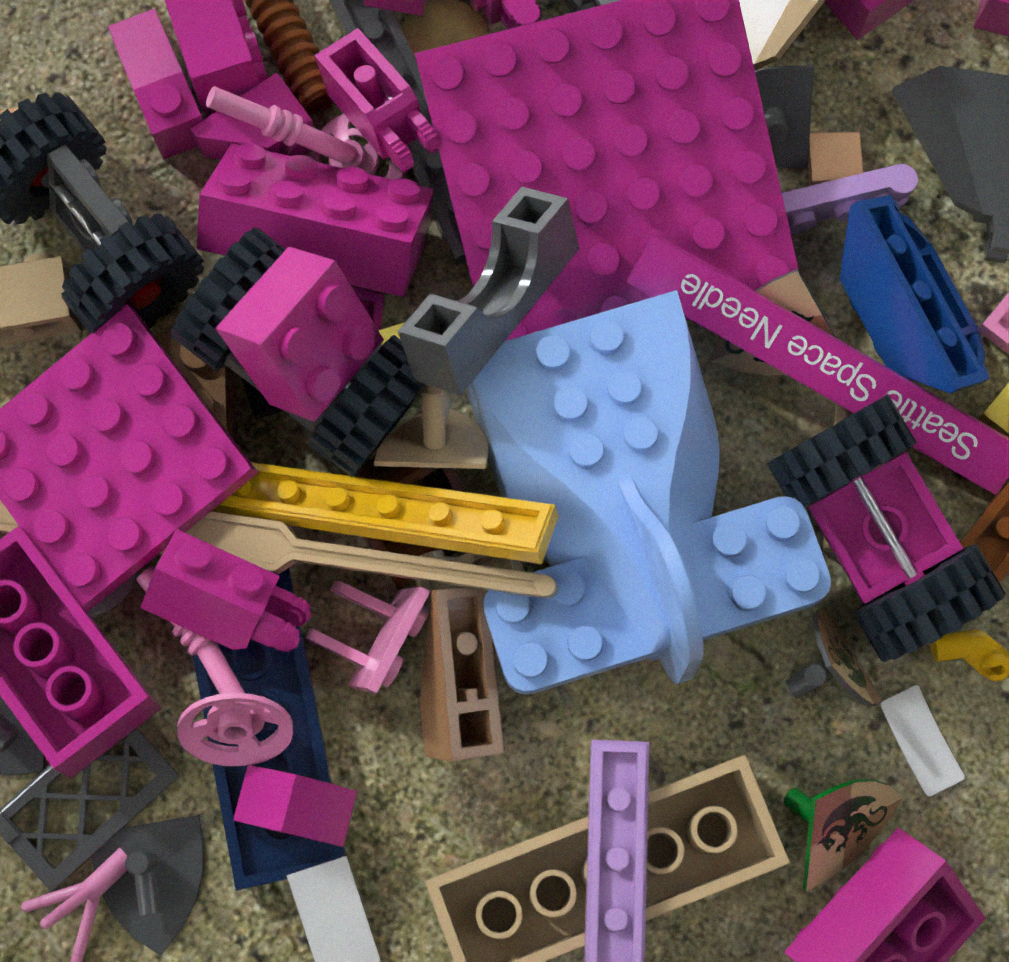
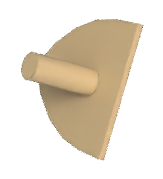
M427 385L421 389L422 414L399 425L389 433L378 448L374 460V466L486 469L489 457L488 440L479 425L466 415L450 409L451 402L444 395V390Z

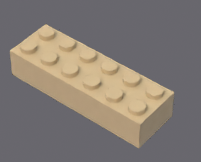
M746 755L739 756L648 792L645 921L790 864ZM588 816L424 880L454 962H545L585 946Z

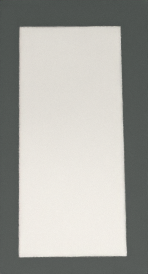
M347 856L287 875L315 962H381Z

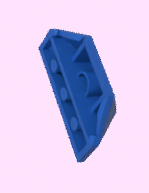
M890 195L855 202L849 209L840 281L849 296L851 306L858 313L873 341L876 353L882 358L885 366L903 377L950 394L980 385L989 380L988 369L984 366L985 352L981 333L977 331L978 328L932 243L911 219L899 212V205Z

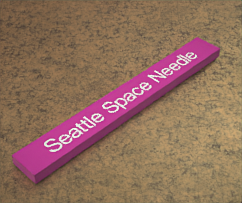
M653 234L627 278L628 284L651 297L677 290L684 316L853 413L889 394L917 442L912 446L913 448L991 493L998 494L1009 478V437L658 234Z

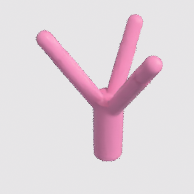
M120 847L84 882L24 901L21 905L22 911L30 912L65 901L41 920V927L49 929L86 901L71 962L83 961L100 897L128 871L125 866V860L128 855Z

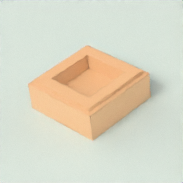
M860 132L810 133L808 155L809 186L863 173Z

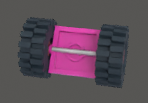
M889 394L766 463L785 496L795 498L804 507L809 505L807 507L862 601V604L853 611V614L878 657L883 662L900 658L907 652L910 654L919 650L923 645L931 644L941 639L943 635L956 631L963 627V624L981 616L983 611L994 607L1006 594L978 545L973 544L964 548L961 546L907 452H903L917 442Z

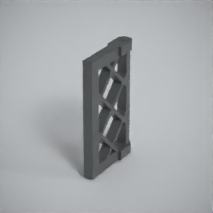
M138 727L124 737L123 756L101 755L94 760L123 762L120 796L89 795L91 763L82 772L81 794L50 793V785L62 775V773L53 769L50 764L0 809L1 837L15 850L50 892H54L99 849L180 777L177 771ZM131 747L140 757L131 756ZM130 762H144L157 776L135 796H128ZM35 798H41L38 833L23 832L13 818ZM49 799L80 800L78 834L46 833ZM88 800L120 801L119 810L92 835H86ZM29 838H37V847ZM46 839L77 840V848L56 867L44 856Z

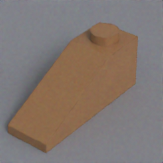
M463 586L431 590L419 701L425 757L453 762L504 753L493 640L485 617L483 604L488 590Z

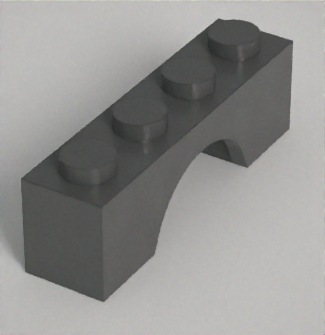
M521 187L492 221V239L488 259L473 289L459 301L430 293L398 330L415 380L460 396L463 394L579 250L568 198Z

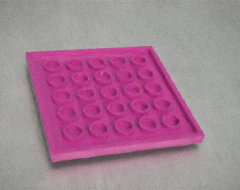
M620 0L415 53L432 125L440 139L438 149L473 287L479 280L488 259L492 239V221L521 187L566 197L569 200L579 250L505 341L652 298L628 284L627 278L654 233L753 290L779 276L798 269L739 0Z

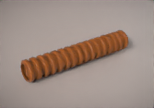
M244 0L246 6L250 8L253 20L257 22L259 32L264 35L263 39L266 46L270 47L272 58L277 61L276 64L279 72L284 74L285 84L291 87L290 91L307 114L319 113L331 107L334 101L327 93L314 56L320 50L313 43L311 32L306 30V22L300 17V11L293 4L294 1Z

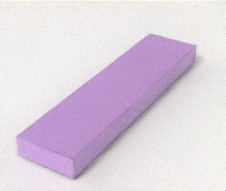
M591 740L584 962H645L649 742Z

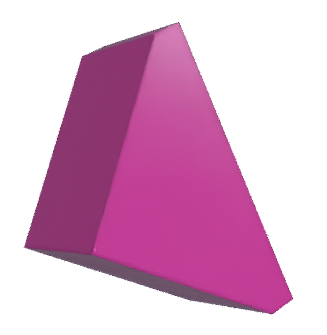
M248 765L233 820L344 847L358 791L297 774Z

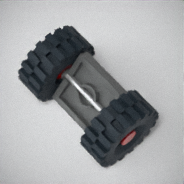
M55 92L52 97L47 93L37 95L34 103H31L27 98L18 103L16 111L11 113L7 109L1 113L0 219L7 224H11L13 220L16 224H24L29 216L35 221L44 217V212L50 209L82 249L84 254L81 257L84 261L81 264H74L68 273L72 278L64 280L62 285L64 292L61 295L62 299L90 334L95 333L126 304L137 311L149 329L157 324L156 320L162 315L167 316L175 310L173 306L177 302H183L190 295L187 290L196 287L200 280L197 276L202 274L204 270L202 265L204 261L169 217H163L162 214H154L150 219L147 215L138 217L135 224L132 225L131 217L121 201L117 198L111 200L100 187V181L95 170L100 169L103 163L100 157L106 155L107 148L104 145L106 141L69 96L65 97L62 93Z
M257 227L252 228L250 232L247 231L242 235L239 242L236 241L228 249L227 254L223 258L220 257L209 275L205 276L199 283L197 291L185 303V309L178 314L175 320L176 324L172 327V334L170 336L214 371H219L220 368L222 369L227 365L259 390L215 328L286 249ZM392 335L383 345L380 344L315 422L290 412L287 413L312 433L316 431L308 442L310 446L347 475L353 477L370 459L385 437L391 433L421 394V389L427 386V384L414 379L402 342L398 337Z

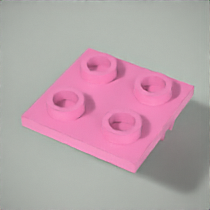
M337 580L332 585L330 591L386 620L368 655L313 628H309L304 638L357 666L347 686L357 691L377 693L381 685L388 688L397 676L403 663V658L397 654L407 635L415 637L422 628L429 613V607L425 606L424 603L430 591L421 586L399 589L391 604H387Z

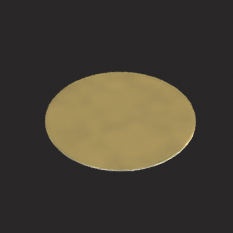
M430 0L426 3L424 16L409 14L401 28L414 56L417 52L489 34L482 16L470 5L459 0Z

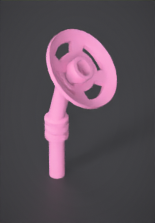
M215 86L211 88L206 100L207 107L262 129L263 136L268 138L272 136L278 142L283 140L284 144L288 146L297 143L311 149L310 158L318 163H321V155L329 157V165L340 168L356 167L371 175H374L377 170L379 154L369 142L362 146L358 142L351 140V137L364 138V136L357 128H350L352 122L344 113L332 119L320 131L303 123L302 116L297 114L292 116L290 111L285 109L281 111V108L276 105L266 108ZM391 159L385 178L393 180L404 179L406 172L402 171Z
M153 566L144 570L136 579L145 592L155 570ZM171 622L174 626L172 630L175 637L182 636L180 643L183 647L190 645L188 653L191 656L198 655L219 692L218 695L209 696L195 702L182 713L177 726V736L182 747L192 756L202 761L222 766L254 765L270 760L282 753L290 744L293 736V723L288 712L270 699L245 693L215 641ZM209 706H213L207 714V719L193 723L194 718L199 712ZM264 722L278 725L270 737L261 742L258 741L255 735L263 729ZM208 736L211 739L216 740L218 742L226 744H238V746L219 745L216 743H212L204 738Z

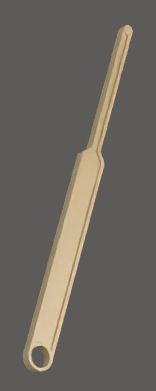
M0 500V532L9 533L19 525ZM209 512L185 532L276 574H280L295 563L301 562L544 599L553 598L558 592L557 582L549 575L303 540L298 538L288 524L281 521ZM164 549L161 553H159L157 556H162L163 553H164V551H165V549Z

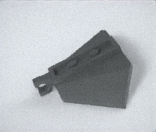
M938 66L894 86L892 93L953 204L972 214L973 222L988 223L984 260L1005 263L1009 254V75Z

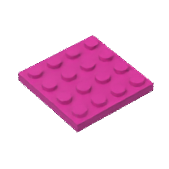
M128 304L95 333H91L0 408V500L86 612H89L161 553L169 544L176 529L182 532L188 531L258 473L137 311Z

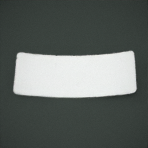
M914 685L881 702L882 710L891 730L927 796H933L965 779V775L942 736L918 685Z

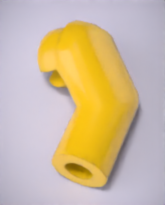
M980 629L947 633L941 639L930 644L931 654L935 662L963 659L979 674L991 681L999 682L1009 677V653L1001 644Z

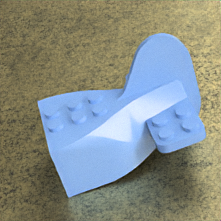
M677 290L507 340L467 387L469 401L477 425L481 427L488 440V459L500 496L554 504L559 515L544 560L551 567L532 572L551 576L558 584L557 594L553 598L544 599L488 590L483 601L485 617L504 678L508 686L515 692L523 695L535 694L645 659L652 661L659 659L666 674L674 684L692 680L703 660V641L813 607L820 603L829 592L831 586L829 570L807 511L802 503L795 498L788 496L776 497L712 517L719 473L718 431Z

